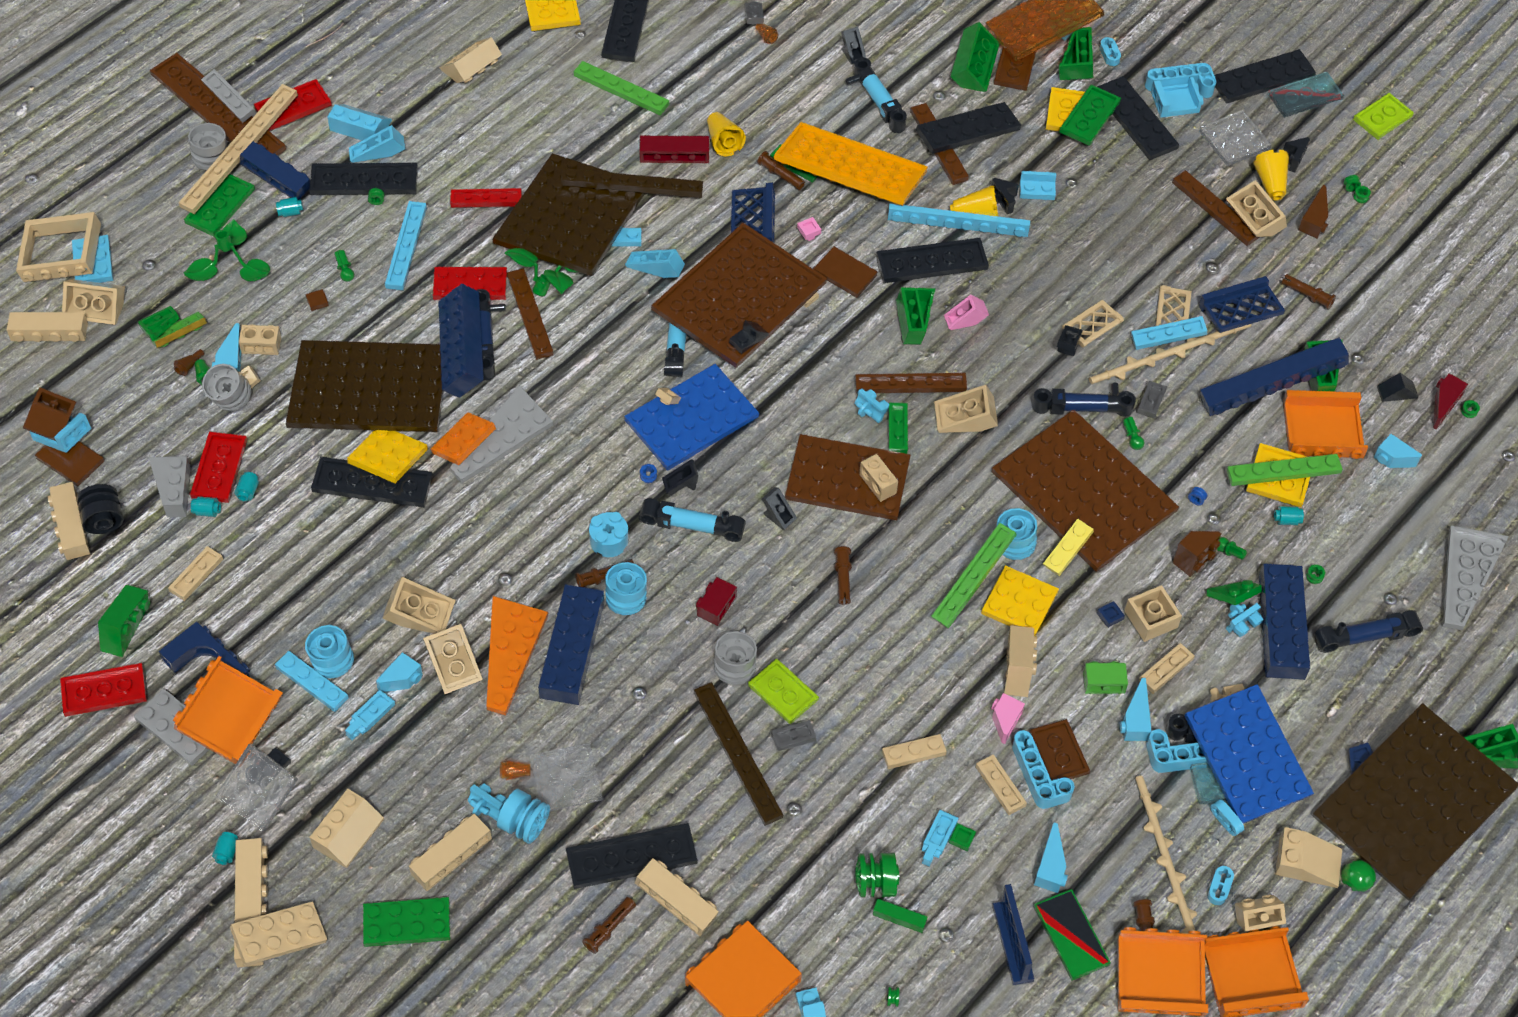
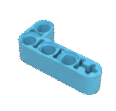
M1206 63L1155 68L1148 71L1145 88L1151 91L1153 82L1158 80L1161 81L1163 87L1187 84L1189 77H1193L1195 83H1198L1200 95L1203 98H1210L1214 93L1216 79L1211 66Z
M1156 729L1150 733L1146 748L1151 766L1156 772L1164 773L1210 767L1206 758L1198 755V753L1203 754L1198 743L1170 746L1168 736L1163 730ZM1153 740L1159 741L1160 744L1155 743ZM1158 758H1162V759H1164L1166 762H1162V761H1160Z
M1025 730L1017 732L1012 749L1035 804L1039 808L1047 809L1069 802L1075 787L1073 781L1069 778L1051 781L1032 735ZM1026 759H1031L1034 762H1028ZM1034 776L1040 777L1041 780H1036V779H1034L1033 777H1034ZM1060 789H1066L1068 792H1062ZM1041 794H1046L1049 798H1044Z

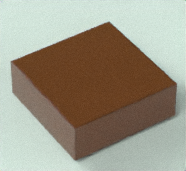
M323 289L305 294L311 312L329 306Z

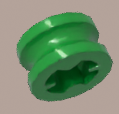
M1350 175L1344 179L1345 188L1349 192H1353L1358 186H1361L1357 175Z
M1358 186L1355 189L1353 198L1358 203H1366L1371 191L1366 186Z
M378 188L369 190V203L381 205L384 202L383 190Z
M1468 400L1464 402L1461 413L1467 418H1474L1479 412L1480 406L1477 402Z
M1311 565L1307 571L1306 578L1312 584H1320L1325 576V570L1320 565Z
M888 987L887 1006L894 1004L895 1007L899 1006V987H896V989Z

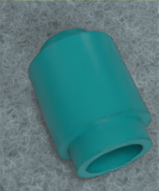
M297 197L282 199L280 202H276L278 216L299 215L300 211L303 210L302 201L298 200Z
M245 472L240 476L234 491L239 500L248 501L253 499L259 484L258 476L252 472Z
M197 497L191 501V513L196 514V516L216 517L221 512V503L217 498Z
M1279 506L1278 510L1274 511V520L1277 521L1278 525L1297 526L1303 523L1304 512L1298 506Z
M222 832V835L218 837L212 854L216 863L221 865L232 863L236 853L237 835L231 832Z

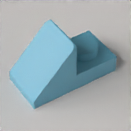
M817 987L796 992L795 996L801 1017H826L824 1003L820 1001Z

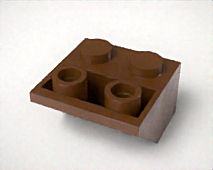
M39 387L23 429L56 441L54 437L69 423L76 401Z
M1191 531L1179 542L1173 564L1189 577L1195 572L1199 573L1204 568L1207 561L1211 562L1217 555L1216 549L1221 544L1219 540L1222 533L1219 531Z

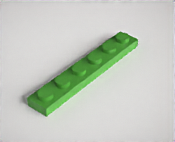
M584 61L573 71L574 77L660 116L669 106L668 99Z
M1338 454L1228 466L1226 471L1231 486L1341 474L1343 469Z
M1002 523L998 524L931 616L934 620L949 629L1016 537V532Z

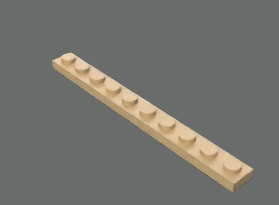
M284 84L278 88L180 200V208L193 214L197 212L240 162V154L253 141L256 143L298 95L297 90Z

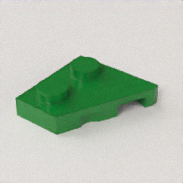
M169 306L138 321V324L153 342L180 318L177 312Z
M1251 580L1206 589L1207 597L1233 605H1238L1262 592L1261 585L1253 583Z

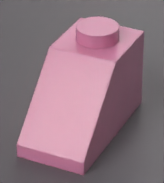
M969 295L948 311L944 317L949 329L955 330L977 325L989 316L983 300Z
M1004 693L1000 700L996 698L991 709L994 710L992 719L1001 743L1006 744L1023 713L1025 703Z

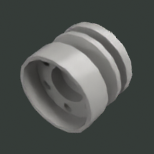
M203 123L195 126L189 132L188 139L192 161L196 167L208 170L227 148L225 131L217 124Z
M215 365L204 375L202 389L205 395L222 410L229 412L237 411L249 401L251 386L248 380L231 365Z
M733 631L727 632L717 640L714 669L715 674L720 680L727 684L738 685L744 684L753 677L757 657V646L753 638L744 632Z

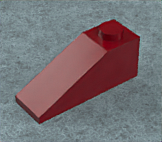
M1450 373L1445 378L1441 377L1436 385L1438 390L1435 394L1433 428L1436 430L1464 395L1468 383Z

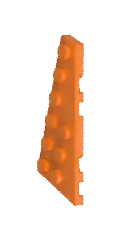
M493 596L487 710L506 716L547 621L548 612Z

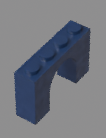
M197 621L158 651L162 661L174 673L194 658L212 656L217 659L220 656L222 657V662L250 677L248 666L243 662L240 664L237 661L236 655L231 650L227 651L219 638L214 639L211 636L210 630L205 625L201 626Z

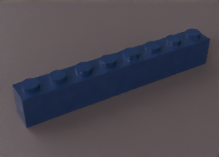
M1339 337L1200 389L1201 401L1209 416L1219 415L1231 408H1238L1247 402L1256 401L1258 398L1272 395L1285 388H1291L1300 382H1307L1316 376L1325 375L1335 369H1341L1349 364V353Z

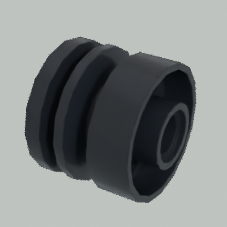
M95 484L82 489L77 494L76 501L83 530L91 534H106L118 529L122 525L124 519L116 488L107 484Z

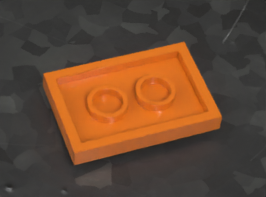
M467 412L431 448V451L436 456L460 465L496 429L495 424Z

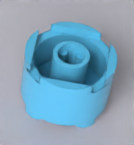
M606 512L591 519L589 536L592 550L602 554L603 557H615L624 551L628 545V525L619 512Z

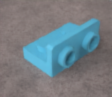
M1022 171L1020 198L1055 200L1056 173Z

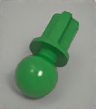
M338 250L334 255L338 264L337 269L341 270L340 278L345 282H350L354 279V271L348 268L351 266V263L348 262L345 251Z
M1127 417L1123 420L1127 431L1126 437H1131L1130 447L1134 450H1141L1145 444L1144 439L1138 436V433L1141 431L1137 429L1133 417Z
M1220 537L1219 542L1221 544L1216 550L1225 552L1227 556L1233 555L1241 560L1245 558L1247 554L1245 549L1236 546L1234 541L1229 542L1227 538Z

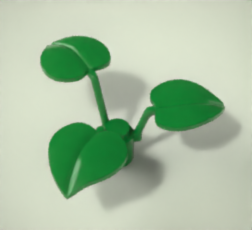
M233 219L222 230L215 233L217 244L214 245V261L212 262L208 258L198 259L183 273L186 277L196 281L212 278L218 272L215 265L217 264L219 249L223 252L232 249L243 266L240 270V276L245 281H256L267 276L270 273V267L265 261L260 259H251L247 264L243 262L234 245L244 242L247 238V233Z
M522 248L509 249L504 253L522 266H534L533 280L535 285L532 291L538 296H546L550 284L561 294L573 285L571 277L563 272H558L563 266L558 265L555 271L547 269L544 271V274L538 277V264L536 263L538 258L534 254ZM564 267L566 270H568V271H570V272H578V271H575V270H572V269H569V268Z

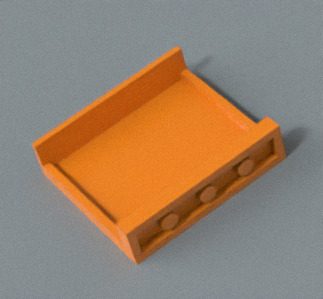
M1286 390L1283 407L1289 452L1303 456L1338 454L1339 458H1364L1368 445H1364L1359 411L1361 392Z
M218 656L216 661L212 660L206 669L209 672L205 678L201 676L195 687L197 690L195 693H190L186 698L184 710L182 712L179 710L173 719L175 722L174 729L239 766L281 700L283 692L278 689L273 691L222 662V657Z
M747 921L743 925L739 924L728 939H722L718 943L717 949L712 953L708 952L701 960L702 962L697 967L692 966L686 972L685 985L687 987L691 985L722 1017H763L801 982L802 973Z
M1275 926L1264 931L1256 929L1243 934L1232 932L1227 936L1211 935L1205 940V960L1220 1017H1241L1304 1008L1309 998L1307 992H1302L1286 937L1289 931L1288 927L1281 928L1280 926Z
M1126 927L1124 930H1121L1118 933V1012L1186 1016L1207 1015L1208 1004H1206L1205 940L1207 935H1201L1200 931H1188V934L1179 933V930H1167L1164 933L1158 932V929L1153 928L1137 931L1136 928Z

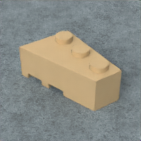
M1010 625L1006 660L1007 671L1005 673L1006 684L1004 688V694L1028 697L1031 677L1036 675L1037 663H1033V661L1036 662L1037 650L1034 649L1037 647V636H1034V628Z

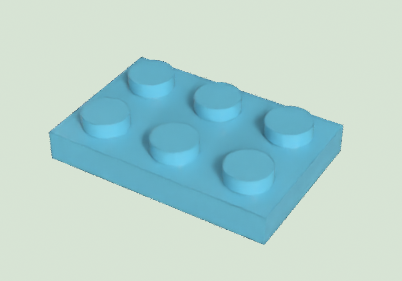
M108 235L99 236L93 274L75 276V280L98 283L113 281L110 239ZM84 238L72 240L73 260L81 259Z

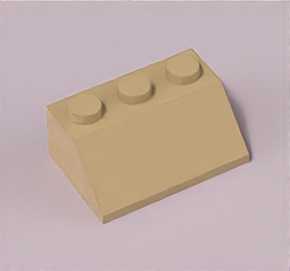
M492 37L475 42L439 68L455 82L460 83L464 81V83H467L473 79L472 76L475 73L480 74L485 71V66L495 64L498 61L497 58L502 53Z
M1256 180L1226 198V201L1256 237L1273 236L1287 227L1286 216Z
M75 279L64 281L62 312H84L87 321L116 325L124 304L125 286Z
M347 789L310 836L312 847L347 868L383 822L384 817L363 797Z

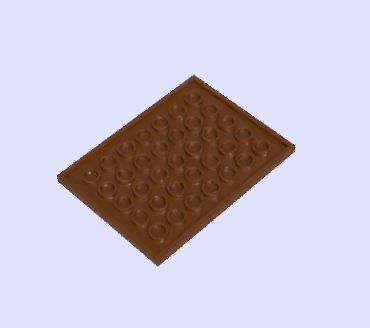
M742 223L651 305V310L737 368L827 283V278ZM745 320L757 322L769 333V336L741 354L729 343V339L743 330Z
M1075 410L1070 411L996 464L991 470L1003 484L1061 539L1077 519L1093 528L1094 532L1077 554L1096 572L1179 509V506Z

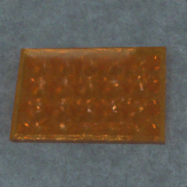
M1028 0L985 22L987 29L1015 61H1018L1105 16L1104 10L1094 0Z

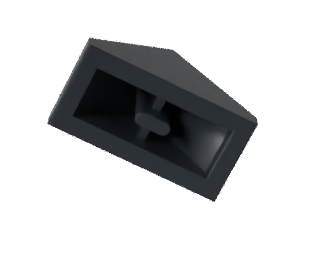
M1398 373L1377 386L1382 402L1418 398L1414 382L1402 373Z

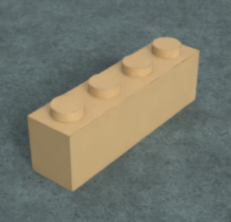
M10 312L7 332L10 340L16 342L85 341L88 322L84 312Z
M73 482L49 487L51 495L48 496L50 507L54 508V511H51L53 522H57L54 530L56 537L61 540L58 543L60 554L64 553L67 560L89 555L90 550L86 532L81 524L80 512L76 501L77 492Z
M475 814L464 818L457 828L448 831L442 840L438 843H433L427 849V852L412 860L409 865L411 875L426 891L430 890L492 839L490 829Z
M652 858L635 880V884L699 936L705 932L719 913L712 902L701 898L700 893L696 889L685 885L683 879L679 875H673L669 872L667 866L661 861H656Z

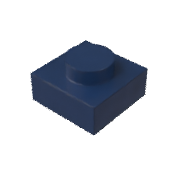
M1114 601L1097 610L1098 616L1107 628L1125 618L1124 613Z

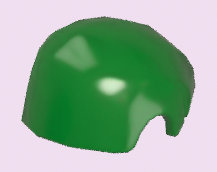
M1355 860L1343 867L1341 879L1343 884L1351 887L1352 891L1365 892L1373 887L1376 881V873L1367 862Z

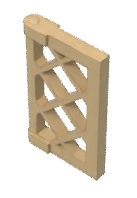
M1164 285L1160 286L1155 326L1161 325V319H1164L1167 324L1172 323L1166 317L1172 313L1178 318L1174 322L1189 319L1192 291ZM1164 294H1170L1172 297L1165 300ZM1178 297H1185V303H1183ZM1174 299L1179 306L1173 308L1168 302ZM1163 305H1165L1170 311L1164 314L1162 312ZM1183 308V317H1181L1176 311Z
M1101 300L1064 324L1062 329H1064L1065 325L1073 327L1079 324V329H1081V325L1092 326V331L1082 332V335H1090L1085 340L1082 337L1080 338L1079 345L1083 348L1119 323H1122L1124 318L1104 300ZM1102 308L1106 313L1096 311ZM1088 316H1093L1092 321H1082ZM1095 316L1105 317V323L1094 322ZM1107 317L1115 319L1111 323H1107ZM1094 326L1103 327L1099 331L1094 332Z

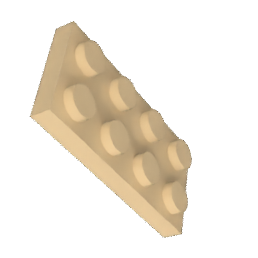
M313 901L233 923L230 926L244 966L320 945L327 941Z

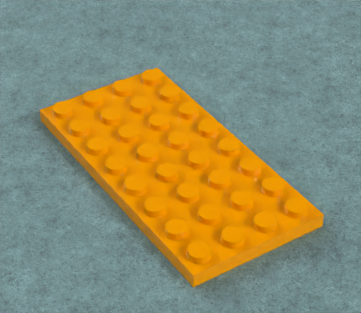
M803 122L798 124L774 154V160L782 164L796 167L815 176L824 177L829 181L838 182L846 187H852L863 193H868L902 206L925 176L928 166Z

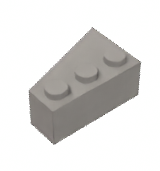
M187 456L148 457L167 518L187 517L191 467Z

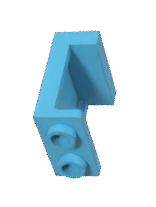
M1189 77L1187 84L1163 87L1160 80L1153 82L1151 94L1160 118L1200 112L1201 105H1203V96L1200 95L1198 83H1195L1193 77Z
M79 413L75 418L71 416L69 423L54 437L56 441L31 431L29 432L34 441L66 453L91 429L86 415Z

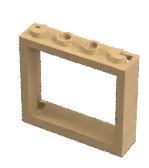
M95 212L26 220L16 272L22 281L28 282L93 274L101 222ZM86 231L81 259L30 265L35 237Z

